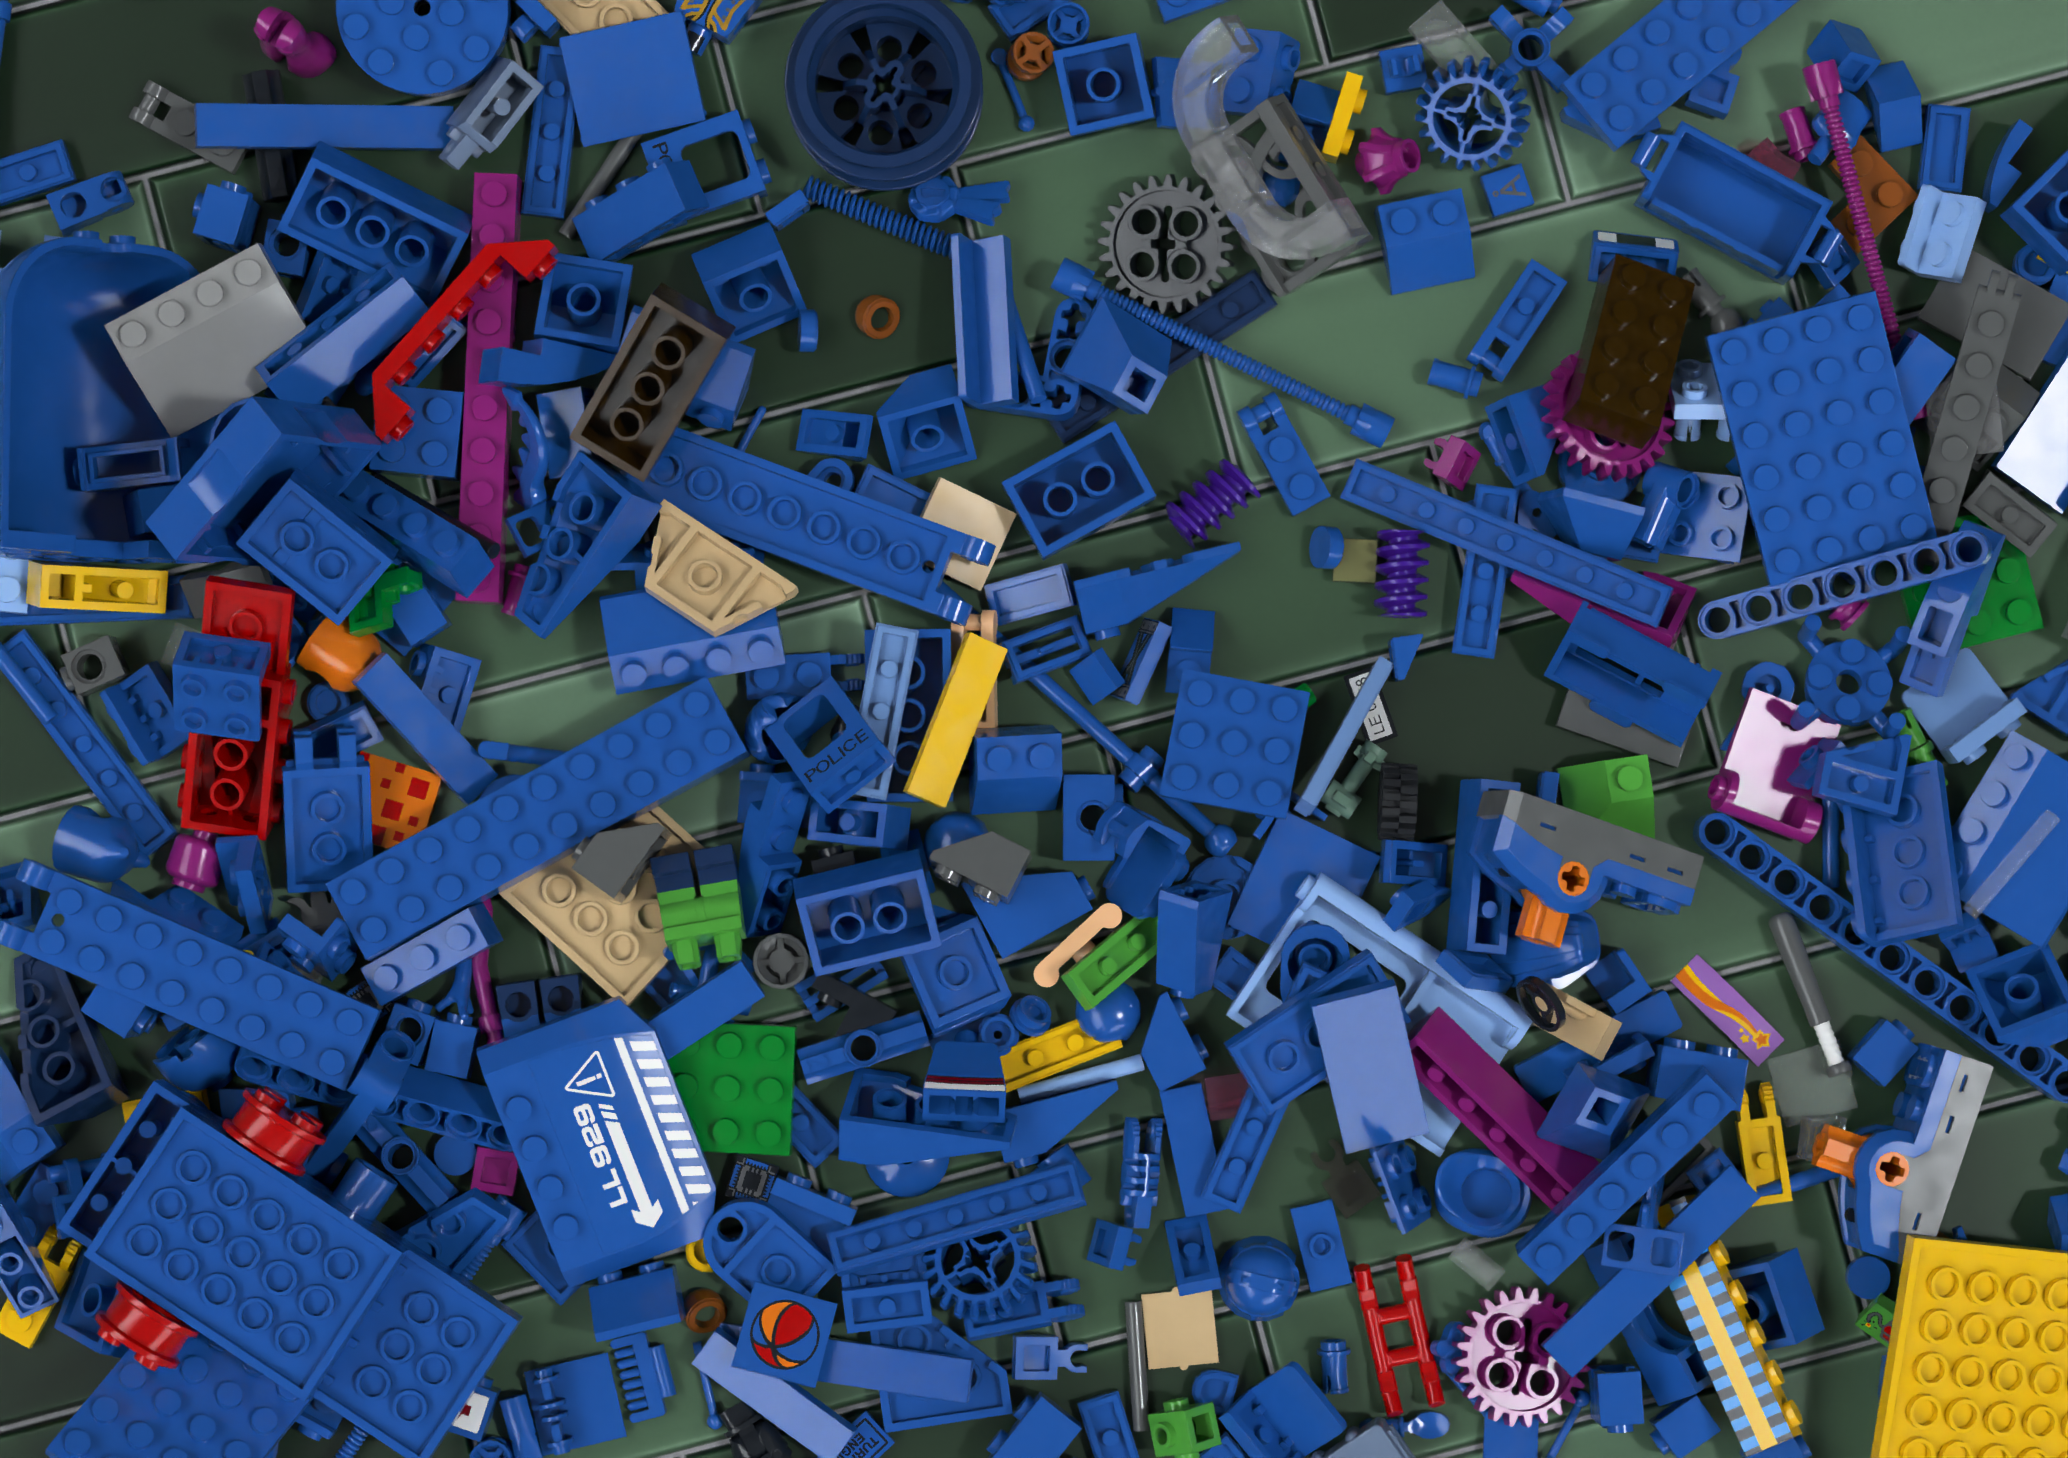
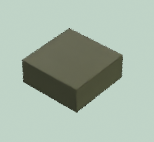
M1343 538L1344 553L1338 566L1332 569V582L1375 584L1378 540Z

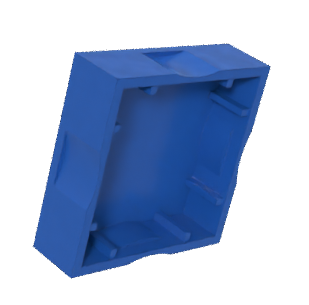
M251 396L145 523L174 560L208 563L234 561L242 565L263 566L235 543L296 468L300 469L336 498L350 485L383 445L354 409Z

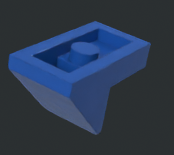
M1299 79L1291 106L1321 153L1340 91ZM1280 152L1278 156L1279 162L1289 165L1282 152Z
M803 408L796 451L808 454L838 456L862 462L867 458L874 416Z
M1172 608V632L1169 640L1165 693H1179L1183 669L1210 673L1215 611Z
M1202 1214L1165 1221L1179 1297L1221 1289V1280L1207 1215Z

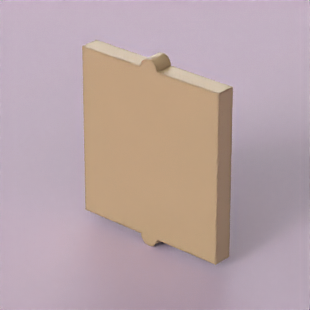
M1174 1286L1172 1291L1141 1294L1149 1370L1180 1367L1181 1370H1186L1189 1365L1219 1363L1212 1290L1179 1297L1178 1287Z

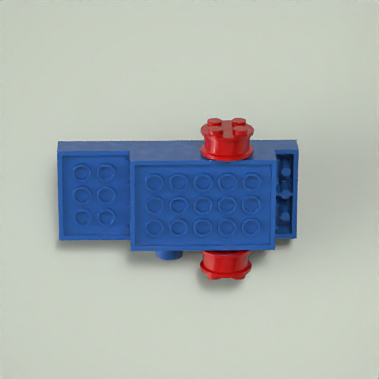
M164 1079L153 1081L57 1226L58 1229L88 1248L83 1256L119 1279L115 1287L119 1291L106 1311L98 1310L95 1315V1320L101 1326L97 1334L114 1346L119 1347L121 1343L136 1352L134 1355L136 1361L148 1369L156 1371L159 1366L176 1369L179 1365L177 1354L188 1337H197L201 1333L301 1400L306 1401L310 1397L316 1398L403 1457L432 1458L524 1317L376 1220V1217L398 1183L372 1164L356 1157L334 1191L306 1174V1168L303 1166V1163L316 1144L324 1145L327 1140L326 1136L320 1131L324 1124L304 1110L298 1113L284 1106L287 1099L267 1086L264 1089L258 1088L257 1090L246 1087L242 1092L246 1100L233 1119L225 1118L224 1120Z

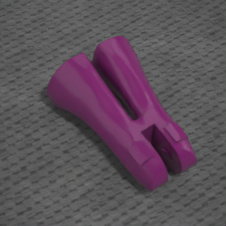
M267 7L257 16L253 29L260 40L262 52L276 63L283 60L286 56L288 70L296 76L304 79L314 78L324 73L336 60V49L331 40L320 32L310 31L307 33L300 21L291 13L276 7Z

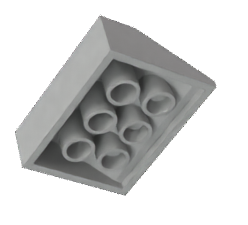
M256 243L107 323L104 327L129 371L172 438L222 413L232 403L250 398L268 388L255 367L305 329L307 325L263 245Z

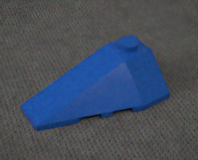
M581 450L577 452L556 485L552 500L557 501L550 524L543 525L539 538L544 539L537 562L529 567L514 613L518 619L543 639L548 637L641 540L662 507L659 502L635 482Z
M1240 542L1192 552L1174 561L1173 558L1154 561L1141 566L1139 570L1135 571L1128 567L1073 581V589L1085 636L1094 634L1096 641L1120 636V627L1129 625L1239 554L1241 551Z
M0 1046V1178L6 1186L64 1147L66 1143L54 1125L43 1127L35 1125L21 1090L20 1074Z

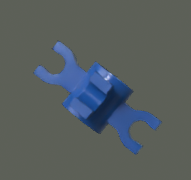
M1501 5L1489 16L1488 21L1511 43L1510 57L1502 63L1506 66L1502 76L1507 80L1511 75H1517L1521 70H1536L1548 85L1559 94L1562 91L1559 86L1570 76L1549 56L1550 42L1572 23L1574 17L1562 6L1539 29H1524L1511 13ZM1525 39L1535 40L1541 47V56L1535 60L1524 59L1518 50L1519 43Z

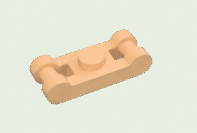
M1106 903L1091 914L1036 966L1034 979L1037 984L1042 987H1051L1056 984L1059 979L1058 969L1071 957L1077 963L1096 946L1090 939L1103 927L1110 929L1119 925L1122 920L1121 909L1116 904Z

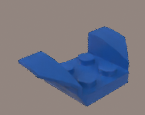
M933 905L942 946L899 956L933 1033L928 1036L932 1051H934L936 1043L940 1041H954L955 1035L960 1031L970 1030L980 1035L978 1031L980 1022L987 1016L995 1017L996 1014H1000L1001 1009L1005 1007L1012 996L978 916L964 913L959 914Z

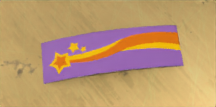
M1698 954L1670 981L1721 1029L1757 1067L1785 1040Z

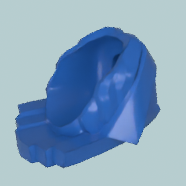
M1513 908L1510 909L1506 955L1490 954L1492 960L1513 978L1514 983L1511 985V988L1517 989L1518 983L1525 977L1535 976L1557 989H1562L1586 974L1599 962L1601 957L1599 928L1592 914L1586 911L1569 914L1560 948H1551L1522 940L1521 937L1515 935L1522 909Z

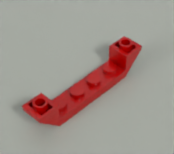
M549 240L488 243L373 371L375 435L388 444L393 438L398 442L409 432L414 425V421L410 418L416 411L397 396L391 388L396 383L402 386L411 378L417 369V366L413 363L424 351L430 354L441 344L446 336L442 331L453 318L459 322L466 316L475 303L471 298L482 286L488 289L498 280L503 272L500 265L504 261L530 283L536 277L540 280L545 278L558 262L554 256L559 250Z

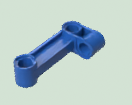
M390 1029L380 1036L352 1077L346 1089L352 1095L325 1131L326 1142L324 1145L316 1144L303 1163V1166L306 1168L305 1173L329 1188L339 1175L349 1157V1154L343 1150L373 1109L376 1108L384 1113L399 1092L404 1082L403 1077L416 1053L415 1043L407 1034L399 1030Z

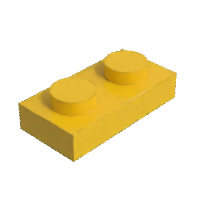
M1348 71L1346 73L1321 152L1327 162L1336 164L1339 153L1348 155L1355 133L1354 130L1348 129V124L1352 113L1361 114L1368 90L1360 88L1364 76Z

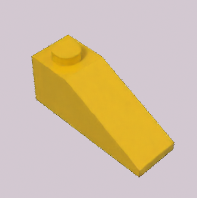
M28 560L26 603L39 608L166 614L169 571Z

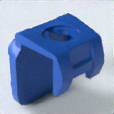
M1117 801L1100 817L1093 839L1105 845L1111 835L1119 838L1116 850L1119 856L1103 881V887L1106 888L1107 899L1134 918H1155L1158 916L1160 890L1171 887L1174 881L1183 879L1189 870V861L1186 858L1185 852L1190 846L1191 840L1175 829L1164 825L1149 813L1122 801Z

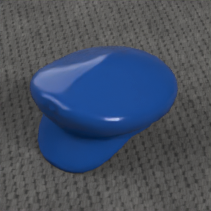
M1480 1148L1465 1149L1449 1155L1440 1164L1435 1178L1434 1201L1441 1217L1451 1226L1474 1236L1495 1238L1504 1236L1517 1229L1528 1215L1533 1199V1191L1491 1150Z

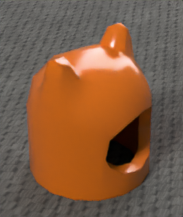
M349 616L339 626L328 617H325L304 645L296 663L308 671H314L321 675L333 689L342 693L354 692L358 688L352 681L382 652L381 645L373 633L362 637L351 635L349 631Z

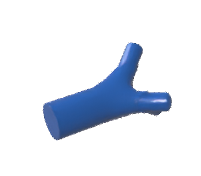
M472 959L456 967L454 982L450 991L444 999L435 1005V1009L438 1012H441L452 1003H457L461 1020H467L469 1018L468 1014L474 1012L470 999Z

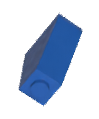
M1072 871L1023 875L1009 904L999 901L997 907L975 897L974 892H972L973 886L965 882L961 884L1002 959L1093 909L1089 901L1096 898L1085 876L1082 875L1076 879Z
M1197 880L1160 890L1158 897L1156 984L1169 987L1170 994L1186 999H1193L1195 995L1212 989L1233 891Z

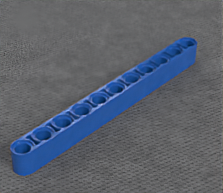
M1709 813L1701 816L1696 821L1693 827V837L1701 849L2046 1097L2054 1101L2068 1103V1093L2061 1095L2055 1087L2057 1076L2061 1072H2068L2067 1058L2050 1046L2046 1048L2033 1047L2038 1053V1062L2032 1069L2026 1070L2021 1065L2020 1054L2028 1046L2006 1043L1992 1045L1986 1040L1985 1029L1989 1023L1972 990L1904 941L1879 947H1873L1863 940L1855 945L1849 943L1845 937V928L1851 921V912L1855 911L1854 905L1730 816L1723 813ZM1712 820L1719 821L1725 829V836L1719 844L1710 843L1705 836V827ZM1747 845L1754 846L1760 854L1758 865L1751 870L1745 868L1740 862V852ZM1782 870L1790 872L1795 880L1793 890L1785 895L1780 893L1775 887V877ZM1818 895L1825 897L1829 903L1828 914L1820 920L1816 919L1810 912L1811 900ZM1889 945L1893 946L1899 954L1897 965L1890 970L1884 968L1880 962L1882 949ZM1925 970L1932 975L1934 985L1929 993L1922 995L1916 990L1915 978L1920 972ZM1962 996L1969 1005L1968 1012L1964 1018L1957 1020L1951 1015L1950 1004L1955 997Z

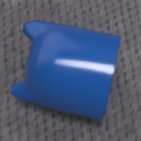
M74 805L66 812L56 831L52 859L54 867L59 872L96 883H109L117 881L133 868H146L150 865V858L139 851L133 828L123 818H101L89 807Z

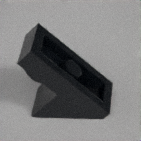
M831 974L817 976L812 987L820 991L817 998L837 1009H840L843 1003L850 1006L835 1037L891 1020L898 1011V1009Z

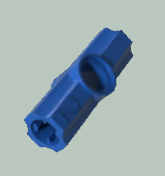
M917 1010L882 1023L798 1048L796 1051L807 1085L928 1047L930 1043L920 1011ZM865 1035L874 1040L876 1049L870 1058L862 1060L852 1054L851 1044L858 1036Z
M369 1115L357 1131V1137L427 1213L455 1199L460 1194L459 1190L426 1156L420 1146L396 1122ZM400 1147H410L413 1151L411 1164L403 1169L395 1168L392 1162L394 1152Z

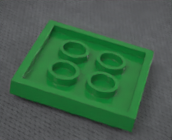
M1969 514L1956 518L1952 533L1958 532L1964 520H1969L1989 529L1992 528L1974 514ZM2006 539L2003 542L1977 616H1971L1960 649L2044 628L2026 555ZM1924 565L1923 573L1929 574L1932 567ZM1928 583L1900 590L1910 629L1913 627L1930 586Z
M725 1022L668 1060L703 1152L790 1156L792 1154L797 1026Z

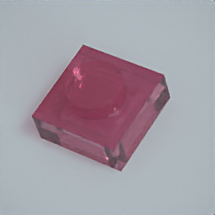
M1241 1073L1205 1077L1204 1082L1210 1121L1234 1118L1248 1086Z

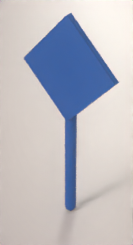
M1434 1355L1436 1364L1440 1367V1357ZM1457 1373L1452 1375L1446 1374L1462 1393L1468 1387L1466 1383L1455 1381L1454 1378L1457 1376ZM1478 1397L1468 1400L1474 1405ZM1488 1408L1480 1412L1484 1416L1482 1458H1537L1539 1421L1534 1415L1531 1427L1522 1426L1519 1417L1512 1427L1504 1424L1503 1414L1497 1421L1488 1419Z

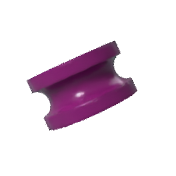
M1852 589L1845 597L1851 595L1854 589ZM1864 600L1835 608L1829 613L1828 618L1831 621L1833 619L1840 622L1839 628L1845 631L1858 619L1870 603Z

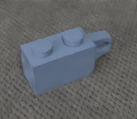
M497 56L446 122L450 127L446 135L451 140L439 155V158L452 169L459 170L471 155L477 159L483 152H493L502 143L544 86L513 60Z

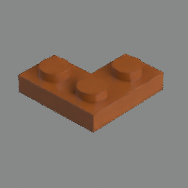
M1860 134L1858 142L1849 153L1852 154L1851 159L1854 160L1852 164H1855V168L1853 169L1857 171L1855 175H1858L1857 180L1860 182L1858 185L1861 186V196L1864 197L1862 201H1865L1864 206L1867 208L1865 212H1868L1867 217L1870 218L1868 222L1871 223L1870 228L1873 229L1871 233H1874V237L1872 238H1875L1919 195ZM1835 158L1827 167L1841 180L1843 177H1840V173L1842 172H1839L1838 169L1840 167L1837 166L1839 161H1836ZM1848 204L1830 222L1835 229L1838 228L1855 255L1861 252L1860 248L1862 246H1859L1860 241L1857 240L1859 235H1856L1857 230L1854 229L1856 225L1853 224L1855 220L1851 218L1853 214H1850L1852 209H1849L1850 204Z

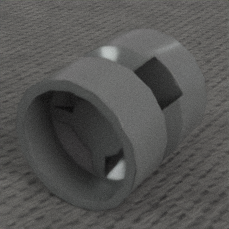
M777 933L766 937L759 943L754 952L753 966L756 975L762 983L771 988L785 989L796 986L805 979L810 970L811 957L808 947L802 939L793 934Z

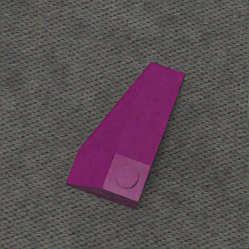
M1514 570L1510 580L1570 624L1583 600L1589 602L1587 608L1591 609L1593 607L1671 649H1674L1697 588L1661 574L1643 571L1642 575L1674 588L1660 624L1656 628L1517 570Z

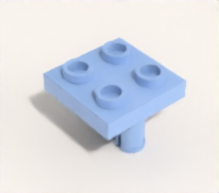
M1684 359L1676 362L1668 393L1673 418L1676 419L1673 436L1679 441L1686 442L1688 429L1690 441H1698L1701 438V419L1718 420L1716 437L1721 441L1729 442L1730 434L1712 363H1701L1693 359Z

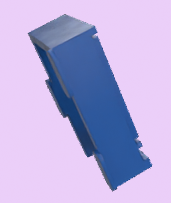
M1583 600L1543 676L1591 700L1589 703L1590 709L1614 723L1626 728L1635 723L1681 748L1701 709L1705 708L1722 672L1714 668L1709 672L1701 668L1699 663L1693 664L1689 661L1690 658L1593 607L1591 609L1587 608L1589 602ZM1592 654L1600 658H1609L1639 675L1635 678ZM1644 678L1662 686L1664 692L1643 682Z

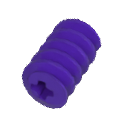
M1225 459L1219 461L1222 475L1210 469L1205 473L1208 486L1198 480L1192 483L1195 497L1185 491H1181L1178 494L1182 507L1170 501L1165 504L1170 522L1193 550H1195L1192 540L1194 534L1205 541L1209 539L1205 528L1207 524L1218 530L1222 528L1219 514L1222 513L1230 519L1236 517L1232 507L1233 503L1245 509L1249 507L1245 496L1247 492L1258 498L1261 497L1259 491L1246 474L1236 464L1234 465Z
M1398 529L1377 531L1376 538L1388 543V545L1376 549L1377 556L1388 560V562L1376 565L1375 572L1387 577V579L1374 584V589L1386 594V596L1374 600L1375 607L1386 611L1384 614L1378 615L1379 617L1422 618L1427 616V611L1416 607V602L1428 599V594L1416 589L1417 585L1429 582V577L1417 573V568L1427 566L1430 563V560L1418 556V551L1430 548L1429 542L1418 538V534L1424 533V531Z

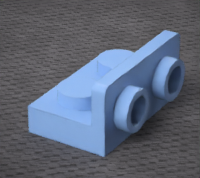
M1923 184L1913 206V214L1905 239L1900 246L1898 265L1919 277L1961 284L1987 202L1978 197L1942 192L1932 185Z

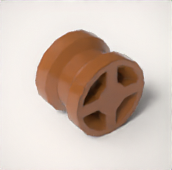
M1024 33L1008 49L1006 66L1015 78L1022 81H1033L1038 79L1052 64L1054 59L1052 51H1054V47L1051 41L1041 33Z

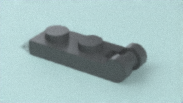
M148 80L142 90L146 93L139 107H133L128 118L235 175L249 149L195 148V104ZM160 102L171 107L164 121L153 116Z

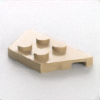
M663 499L660 503L662 507L659 510L660 518L657 534L653 538L652 560L647 570L644 585L648 594L715 638L797 595L798 588L795 584L667 500Z

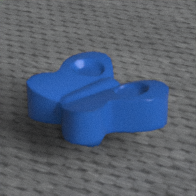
M1450 1321L1445 1326L1441 1339L1434 1340L1430 1344L1431 1353L1440 1357V1370L1444 1374H1456L1462 1367L1451 1364V1360L1462 1356V1350L1452 1346V1342L1464 1341L1466 1335L1457 1329L1458 1325H1465L1463 1322Z

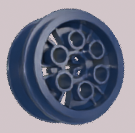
M828 0L813 12L802 25L787 57L784 78L785 98L795 132L802 146L820 167L832 176L850 185L874 191H896L925 183L939 176L959 159L977 130L983 106V76L979 53L962 21L939 0ZM864 27L867 29L872 51L871 49L865 51V54L861 52L850 33ZM920 33L929 39L931 43L913 60L908 52L917 34ZM886 42H895L901 47L902 52L895 60H883L878 55L881 45ZM855 59L863 65V69L857 77L846 78L841 75L839 68L845 60ZM922 65L932 67L936 73L934 82L926 86L915 83L912 79V74L917 67ZM893 76L891 84L894 93L884 92L876 99L877 86L875 82L878 80L885 83L888 78L891 79ZM818 77L840 83L843 86V91L817 93ZM952 91L949 106L927 100V95H931L934 92ZM901 95L905 96L903 103L897 107L896 103L900 100ZM844 101L855 103L859 108L857 115L847 121L839 119L834 114L838 104ZM889 107L890 111H882V109ZM918 108L928 109L932 115L931 122L923 128L912 126L908 122V117L913 110ZM887 125L893 132L891 141L880 146L871 142L869 135L873 128ZM861 126L864 129L855 146L842 139L852 129ZM906 129L916 142L915 146L905 150L902 149L898 131Z

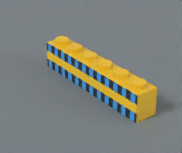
M1695 1195L1683 1196L1659 1207L1657 1229H1662ZM1718 1239L1669 1286L1746 1457H1749L1802 1434L1799 1425L1803 1423V1420L1795 1402L1792 1399L1787 1401L1781 1384L1784 1383L1782 1371L1774 1359L1770 1361L1762 1345L1766 1343L1763 1329L1756 1319H1750L1744 1304L1748 1303L1746 1292L1738 1279H1732L1726 1264L1730 1263L1728 1252L1721 1240Z

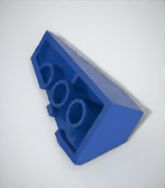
M859 1068L854 1072L839 1118L838 1160L883 1166L1008 1150L1011 1147L1017 1125V1115L1005 1111V1123L922 1120L923 1088L912 1085L911 1077L898 1072Z

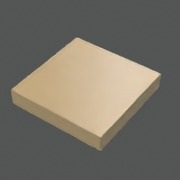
M938 477L920 517L980 538L996 546L988 567L953 554L945 573L946 576L981 591L1017 514ZM931 561L924 564L932 569L935 568L934 563Z

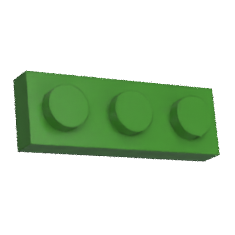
M1131 916L1060 976L1085 1011L1098 1005L1157 954L1158 916L1137 919Z

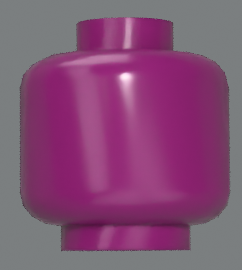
M194 830L192 835L182 833L175 838L166 864L167 873L173 876L172 884L203 894L205 888H214L218 885L222 874L215 848L216 839L219 837L218 834Z

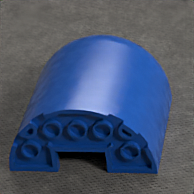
M74 231L73 237L57 238L28 248L11 260L0 272V557L71 563L115 562V560L116 564L208 563L174 560L155 534L129 538L122 496L140 489L168 485L91 493L81 491L80 484L76 483L73 474L74 459H78L77 448L171 438L123 361L104 325L200 273L188 261L172 251L155 246L136 244V237L109 236V243H103L99 239V232ZM220 414L177 436L189 439L190 448L180 449L183 472H188L209 447L211 429ZM159 451L97 458L99 478L161 471Z

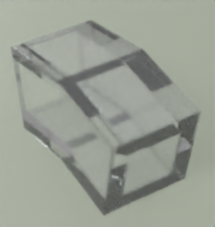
M1466 1237L1448 1257L1487 1291H1490L1505 1273L1501 1266Z

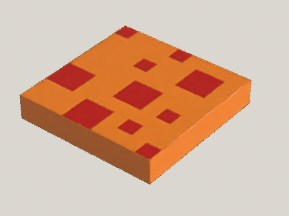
M361 751L360 755H364V761H369L373 844L389 849L428 828L443 780L436 773Z

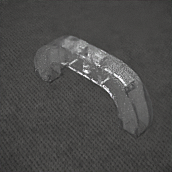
M1238 15L1216 18L1203 28L1185 49L1176 69L1172 91L1174 118L1180 137L1192 156L1191 163L1194 170L1207 181L1212 189L1215 205L1223 214L1228 216L1237 231L1248 242L1261 251L1279 258L1289 260L1312 259L1341 252L1358 243L1370 233L1348 197L1330 200L1312 214L1303 218L1284 210L1272 196L1231 128L1223 105L1224 90L1229 77L1241 64L1258 53L1259 49Z

